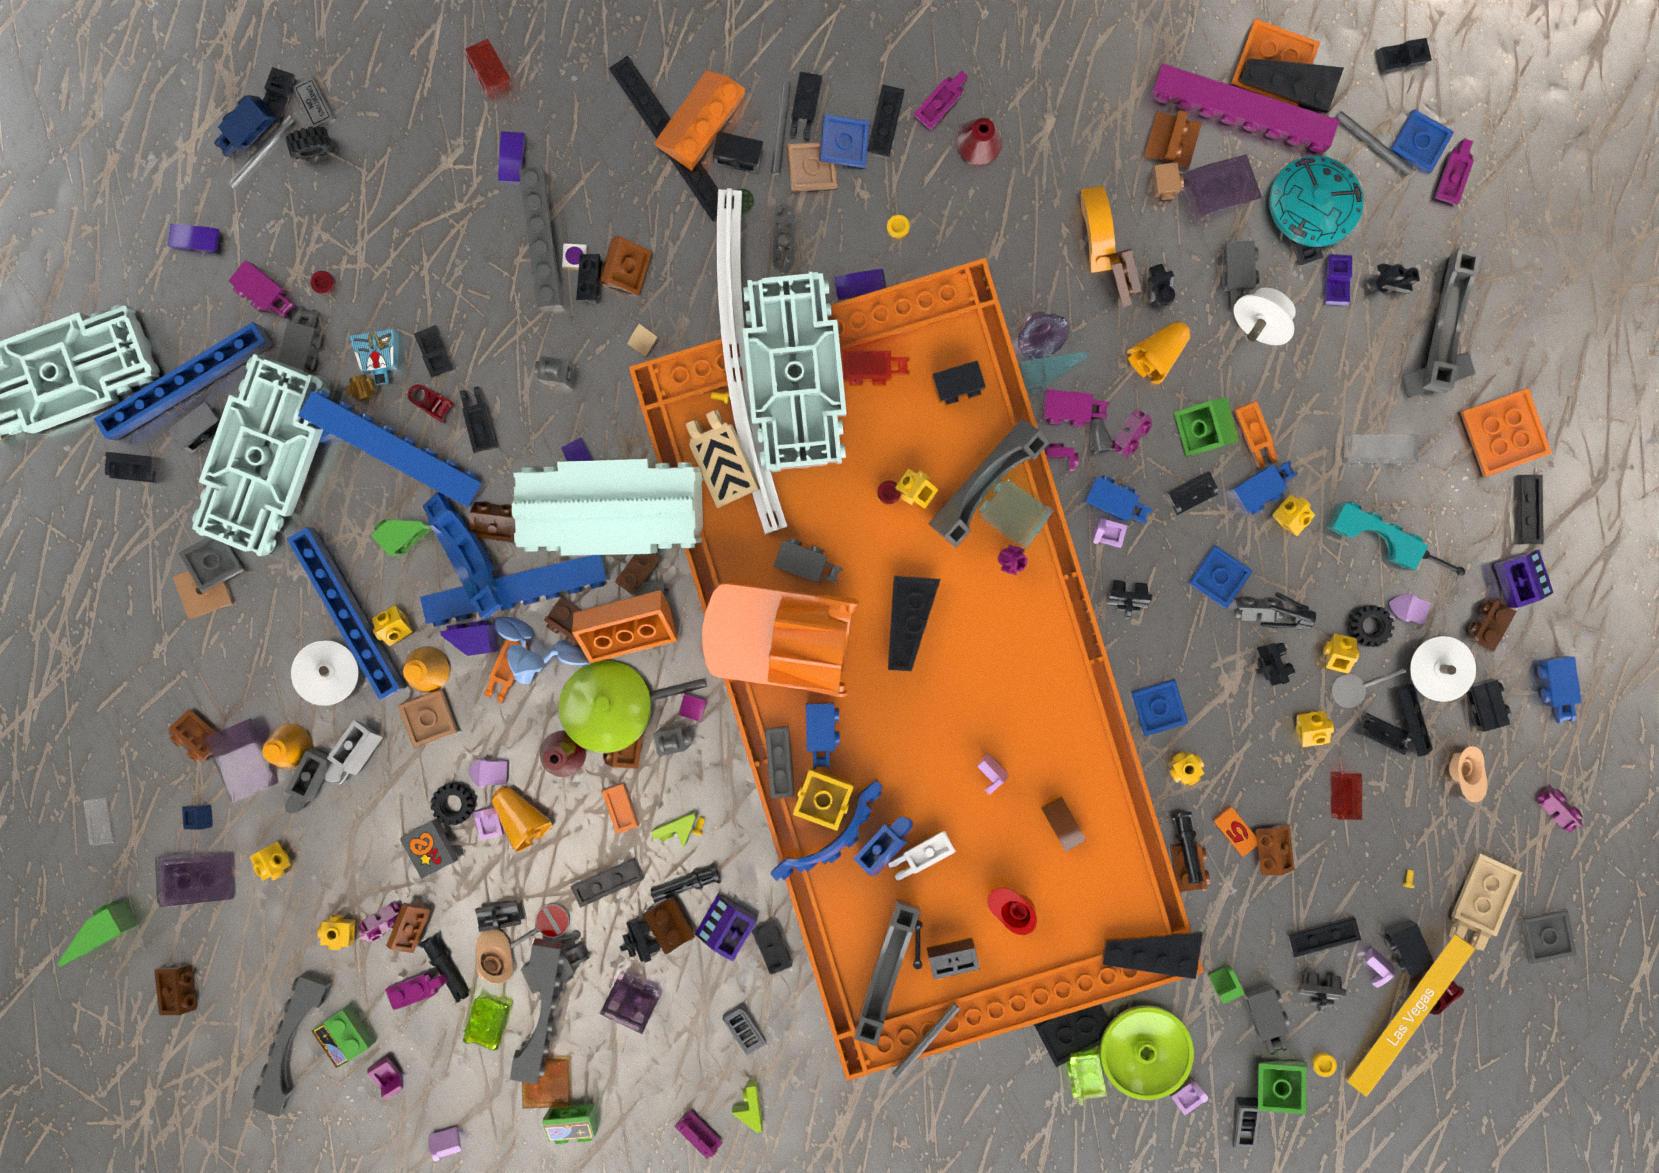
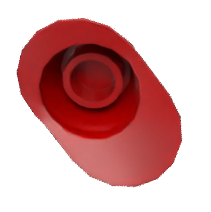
M997 888L988 895L987 904L990 911L1012 933L1027 935L1036 928L1035 906L1027 896L1019 895L1009 888Z

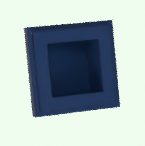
M211 805L182 806L184 829L200 830L212 827Z

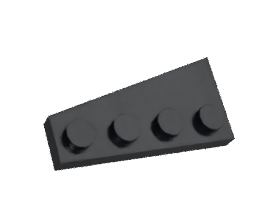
M1249 58L1239 83L1327 113L1344 67Z
M894 576L888 670L912 671L941 579Z
M1199 931L1187 934L1176 933L1165 936L1154 935L1142 938L1132 937L1105 940L1102 964L1196 979L1203 933Z

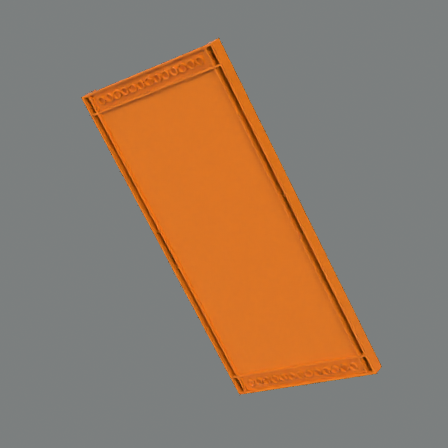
M986 257L832 304V317L827 319L837 320L847 414L843 417H837L838 421L842 420L843 434L839 435L840 444L845 445L846 458H841V464L828 463L823 466L782 469L780 472H771L788 527L768 534L764 532L752 493L717 508L703 478L702 532H700L702 542L695 543V548H684L704 616L713 591L720 583L725 582L814 595L848 597L859 601L855 612L851 613L844 670L840 675V682L845 683V689L847 690L845 697L724 678L779 862H782L788 855L791 859L805 857L830 844L846 829L854 818L858 806L859 793L875 779L883 786L880 790L882 792L880 797L874 802L870 800L866 802L871 807L869 812L871 816L862 825H859L860 834L857 835L859 840L850 848L846 845L841 849V856L833 863L828 861L824 864L820 861L808 872L804 869L800 873L793 866V873L785 879L846 1081L900 1065L953 1002L960 1007V1010L917 1060L1184 979V977L1103 965L1105 940L1192 933L1045 450L1035 460L1030 458L1011 469L991 487L973 514L969 525L970 533L956 548L942 538L928 524L1021 419H1024L1038 429ZM722 338L629 367L658 463H669L670 468H678V463L692 462V467H699L689 446L692 437L688 432L686 423L699 420L705 433L713 429L706 414L714 410H719L724 422H727L728 425L732 424L737 434L731 400H729L728 404H724V401L711 399L712 392L729 393ZM737 344L738 357H740L739 344ZM729 345L731 358H733L732 345ZM978 360L986 386L981 391L982 395L970 399L965 395L958 398L959 402L951 405H946L945 402L939 403L931 377L932 374ZM739 367V368H740V374H741V381H742V380H743L742 367ZM732 368V369H733L734 382H735V381H736L735 368ZM910 469L915 473L920 470L930 477L929 482L938 491L924 509L915 502L910 505L901 498L893 504H885L878 498V488L885 481H894L898 484L906 471ZM774 511L773 514L775 517L776 524L778 525L779 522ZM766 514L769 525L772 527L769 515ZM789 538L803 542L801 545L803 548L810 550L811 546L825 550L823 555L828 556L826 562L843 568L837 577V580H839L838 584L820 578L817 583L773 567L782 541L788 542ZM1009 545L1023 548V555L1027 557L1026 567L1020 572L1017 571L1016 575L1001 571L1002 565L998 562L1000 551L1004 548L1008 549ZM824 565L821 574L828 576L831 567ZM894 576L941 579L912 671L888 670ZM834 702V708H839V722H835V731L840 733V745H835V751H829L830 769H826V767H817L816 769L854 784L847 803L849 808L847 813L843 814L837 831L793 815L799 797L797 794L800 786L803 787L809 768H813V751H807L806 703ZM789 726L794 797L771 799L765 728ZM817 751V757H826V751ZM986 754H989L1008 773L1007 780L990 795L985 791V788L992 781L977 767ZM1061 796L1086 841L1066 852L1041 807ZM899 817L910 818L913 822V827L904 837L908 842L892 859L943 830L956 851L920 872L912 873L898 881L895 875L899 871L910 867L907 860L896 867L890 868L887 864L877 876L868 875L853 859L884 824L892 825ZM1009 888L1019 895L1027 896L1032 900L1037 917L1036 928L1027 935H1017L1007 929L988 907V895L992 890ZM899 899L920 907L918 920L923 924L920 929V960L922 961V968L915 969L913 967L916 949V929H914L895 982L878 1044L874 1046L854 1039V1030L896 900ZM972 938L980 969L933 979L927 948ZM1200 957L1198 961L1197 974L1204 973Z

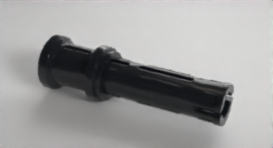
M1192 812L1177 813L1171 817L1172 820H1175L1176 839L1180 841L1188 883L1204 882L1194 838H1196L1197 833L1193 831Z
M712 863L708 868L699 871L693 870L689 876L651 888L650 892L653 901L656 903L694 888L701 890L705 885L714 882L721 883V877L716 864Z
M435 934L424 940L419 946L424 948L430 958V965L436 966L440 975L445 973L448 980L446 985L453 995L455 1002L458 1003L461 999L467 998L469 993H467L447 959L449 953L444 951L438 941L439 936Z

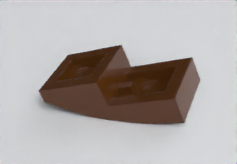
M1062 796L1041 807L1065 852L1086 841Z

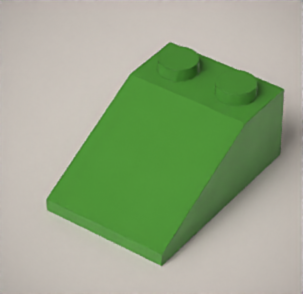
M113 901L94 910L93 914L95 916L86 920L57 963L58 966L62 967L137 926L138 924L126 902L123 901L116 904Z

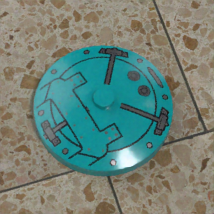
M1306 156L1289 163L1276 177L1269 194L1270 212L1281 232L1297 243L1312 247L1332 245L1348 236L1359 222L1364 207L1363 191L1353 172L1341 162L1324 156Z

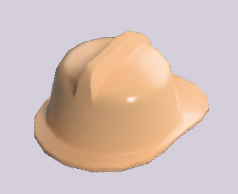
M1469 746L1463 752L1452 755L1449 772L1451 777L1460 784L1466 799L1471 802H1479L1483 800L1487 792L1484 757L1480 749Z
M499 930L484 931L476 941V971L488 983H504L511 977L513 972L509 940Z

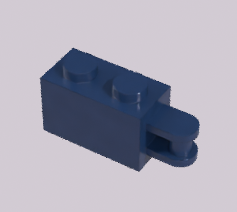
M246 95L242 97L237 103L238 106L223 117V122L218 126L222 134L215 140L214 144L223 150L222 154L225 157L233 154L237 148L248 149L277 119L259 96Z

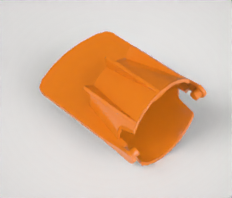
M730 582L720 583L713 591L702 627V647L705 664L710 674L720 678L803 689L845 697L847 690L845 689V683L840 682V675L844 670L851 613L855 612L859 601L848 597L814 595Z

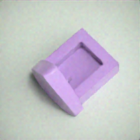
M1100 516L1094 529L1093 543L1098 544L1100 542L1121 548L1127 525L1109 521L1105 517Z
M1404 594L1389 602L1392 611L1400 619L1406 622L1412 621L1417 624H1425L1430 602L1417 598L1415 594Z
M986 754L977 766L992 781L985 788L989 795L1008 778V773L989 754Z
M478 759L469 768V774L478 787L506 784L507 761Z
M494 806L473 812L480 840L504 834Z
M1371 947L1366 951V963L1378 972L1372 981V984L1378 988L1395 976L1394 965L1375 948Z
M1192 1077L1187 1079L1188 1082L1170 1094L1184 1115L1208 1100L1205 1092Z
M457 1127L429 1134V1150L434 1161L441 1160L443 1156L461 1151Z

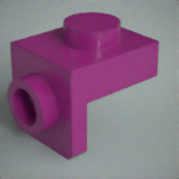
M1050 443V447L1044 449L1047 458H1067V472H1073L1074 467H1078L1079 457L1078 453H1074V447H1064V443Z
M387 1056L367 1068V1074L381 1089V1097L384 1100L396 1095L403 1089V1074Z

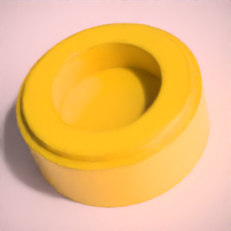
M894 215L888 220L887 232L892 238L901 239L908 234L910 223L905 216Z
M1320 1052L1313 1057L1312 1068L1319 1076L1329 1077L1336 1071L1337 1063L1329 1053Z

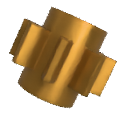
M366 374L350 378V385L345 387L348 396L355 397L356 402L372 398V391L377 390L374 379H367Z

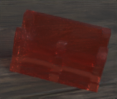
M488 38L465 49V58L487 98L508 86L507 83L510 81V78Z
M1330 771L1331 818L1362 820V773L1357 771Z

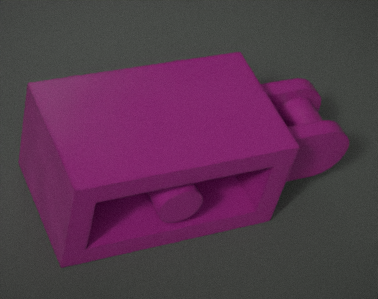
M244 260L228 280L234 286L232 290L242 298L247 296L251 299L250 305L261 313L263 310L272 313L274 310L286 319L288 317L286 314L290 309L296 307L285 298L288 292L247 260ZM282 300L284 303L280 306V308H277V305Z
M1047 389L1044 392L1042 419L1047 420L1048 424L1061 425V421L1070 422V426L1084 427V423L1088 424L1091 422V418L1108 419L1106 411L1110 402L1093 400V394ZM1092 405L1098 406L1097 413H1092Z

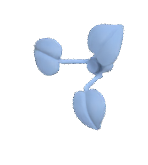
M498 617L495 619V629L503 638L511 641L520 640L521 645H512L507 650L509 666L514 679L519 683L529 684L535 672H540L544 664L554 655H557L561 662L570 665L591 664L580 645L576 647L566 640L556 642L555 649L542 659L537 653L525 648V639H531L533 636L529 625L513 617Z

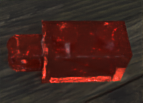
M844 351V382H849V386H863V382H872L873 386H885L886 382H891V375L910 374V370H907V362L910 361V358L891 357V351ZM891 362H898V370H891Z

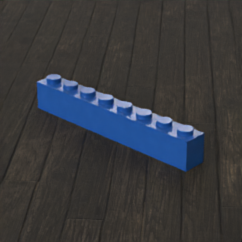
M251 322L95 417L94 420L106 439L116 441L253 357V354H259L273 346L262 326Z
M318 389L317 392L311 391L298 414L299 417L468 507L481 485V482L477 480V474L468 469L465 472L457 469V463L448 458H445L444 461L438 459L435 451L424 447L423 450L416 447L415 440L405 435L403 438L394 435L396 430L385 424H382L380 427L372 423L374 418L363 412L359 416L351 411L353 407L341 400L337 404L330 400L332 395L321 389Z
M306 527L287 538L379 700L387 699L406 688L382 644L374 635L371 625L315 528Z
M590 555L496 578L495 581L499 587L495 591L503 604L501 606V611L515 608L514 603L522 601L524 605L536 603L537 598L542 596L549 600L560 597L559 592L567 590L568 594L582 592L581 587L590 585L591 589L605 586L604 581H608L609 577L604 556ZM464 587L420 597L426 624L433 623L434 627L448 624L447 620L456 618L457 622L470 619L469 614L478 612L475 606L471 604Z

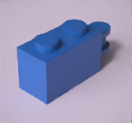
M1290 460L1277 468L1274 465L1267 466L1229 490L1244 514L1251 512L1254 515L1265 508L1263 506L1265 502L1269 500L1275 502L1284 496L1283 491L1288 489L1285 482L1298 475L1297 471L1294 472L1291 468ZM1281 470L1283 471V473H1284L1285 476H1286V477L1283 478V479H1282V477L1280 476V474L1278 473V472L1281 471Z
M1106 475L1094 478L1083 503L1123 522H1127L1131 518L1146 524L1147 521L1145 519L1148 513L1152 512V509L1137 502L1140 496L1135 494V489L1127 485L1122 487L1115 485V480ZM1135 506L1140 508L1137 516L1132 514Z
M1562 656L1539 660L1540 666H1538L1537 672L1539 678L1542 679L1541 698L1543 702H1545L1546 706L1553 707L1555 720L1558 724L1563 723L1564 720L1575 721L1576 712L1574 704L1582 703L1575 657ZM1563 705H1566L1567 711H1562Z
M834 702L806 703L807 751H813V769H817V767L830 769L829 751H835V745H840V733L835 731V722H839V708H834ZM817 751H826V757H817Z
M899 817L892 825L884 824L853 859L868 875L877 876L908 842L904 837L913 827L912 820L907 817Z

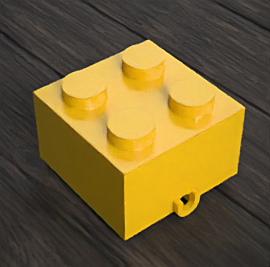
M809 768L803 787L800 786L797 794L799 797L793 815L837 831L843 814H846L849 808L847 803L854 784Z

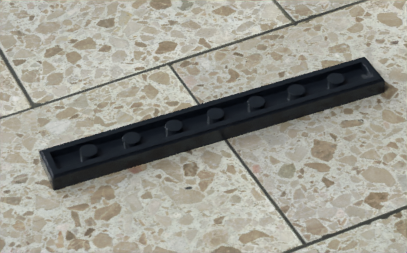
M627 55L611 66L609 70L657 139L671 118ZM667 154L712 222L717 220L718 187L699 161L691 171ZM725 199L724 209H726V203H727L726 199Z

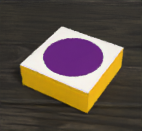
M563 244L562 267L579 269L580 254H587L588 246L583 244Z

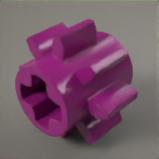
M1009 545L1008 549H1002L998 555V562L1002 565L1000 570L1016 575L1017 571L1024 570L1027 565V557L1023 555L1024 549Z

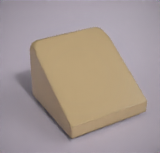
M638 324L627 344L644 357H647L659 338L641 324Z

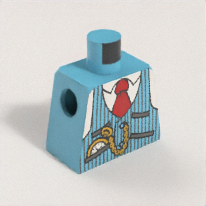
M389 329L351 335L350 340L361 372L365 374L373 373L375 385L389 384L387 371L398 369V331Z

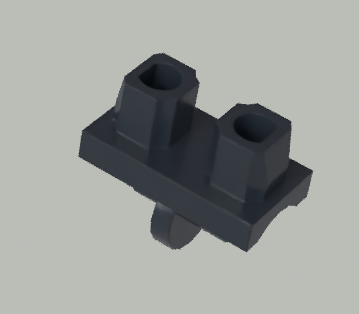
M1162 263L1150 267L1149 274L1151 277L1148 278V298L1150 302L1156 300L1160 305H1170L1175 300L1176 295L1173 289L1174 274L1172 270L1166 272Z
M1384 263L1377 266L1378 271L1381 273L1377 279V287L1381 292L1388 293L1394 290L1408 294L1413 291L1412 284L1420 281L1417 268L1405 269L1401 264L1392 266Z
M1114 580L1106 598V604L1117 605L1116 611L1124 612L1125 619H1130L1132 613L1140 614L1141 608H1148L1149 602L1152 601V594H1148L1147 583H1135L1133 592L1125 591L1126 582Z
M1270 643L1257 647L1260 658H1258L1260 667L1255 669L1256 674L1263 673L1266 680L1270 679L1272 686L1290 682L1289 678L1296 672L1291 663L1283 664L1280 658L1287 654L1285 644Z
M517 901L475 909L479 932L521 924Z
M646 920L626 922L632 941L629 933L622 935L625 943L619 946L620 951L628 950L629 956L634 957L636 956L635 947L641 962L651 961V957L661 950L656 939L645 943L643 935L652 932Z
M1307 972L1304 975L1303 985L1298 987V994L1317 996V998L1310 997L1309 1003L1315 1004L1318 1012H1324L1326 1006H1334V1000L1327 998L1341 999V996L1346 997V989H1342L1340 976L1328 975L1326 976V986H1320L1319 974Z

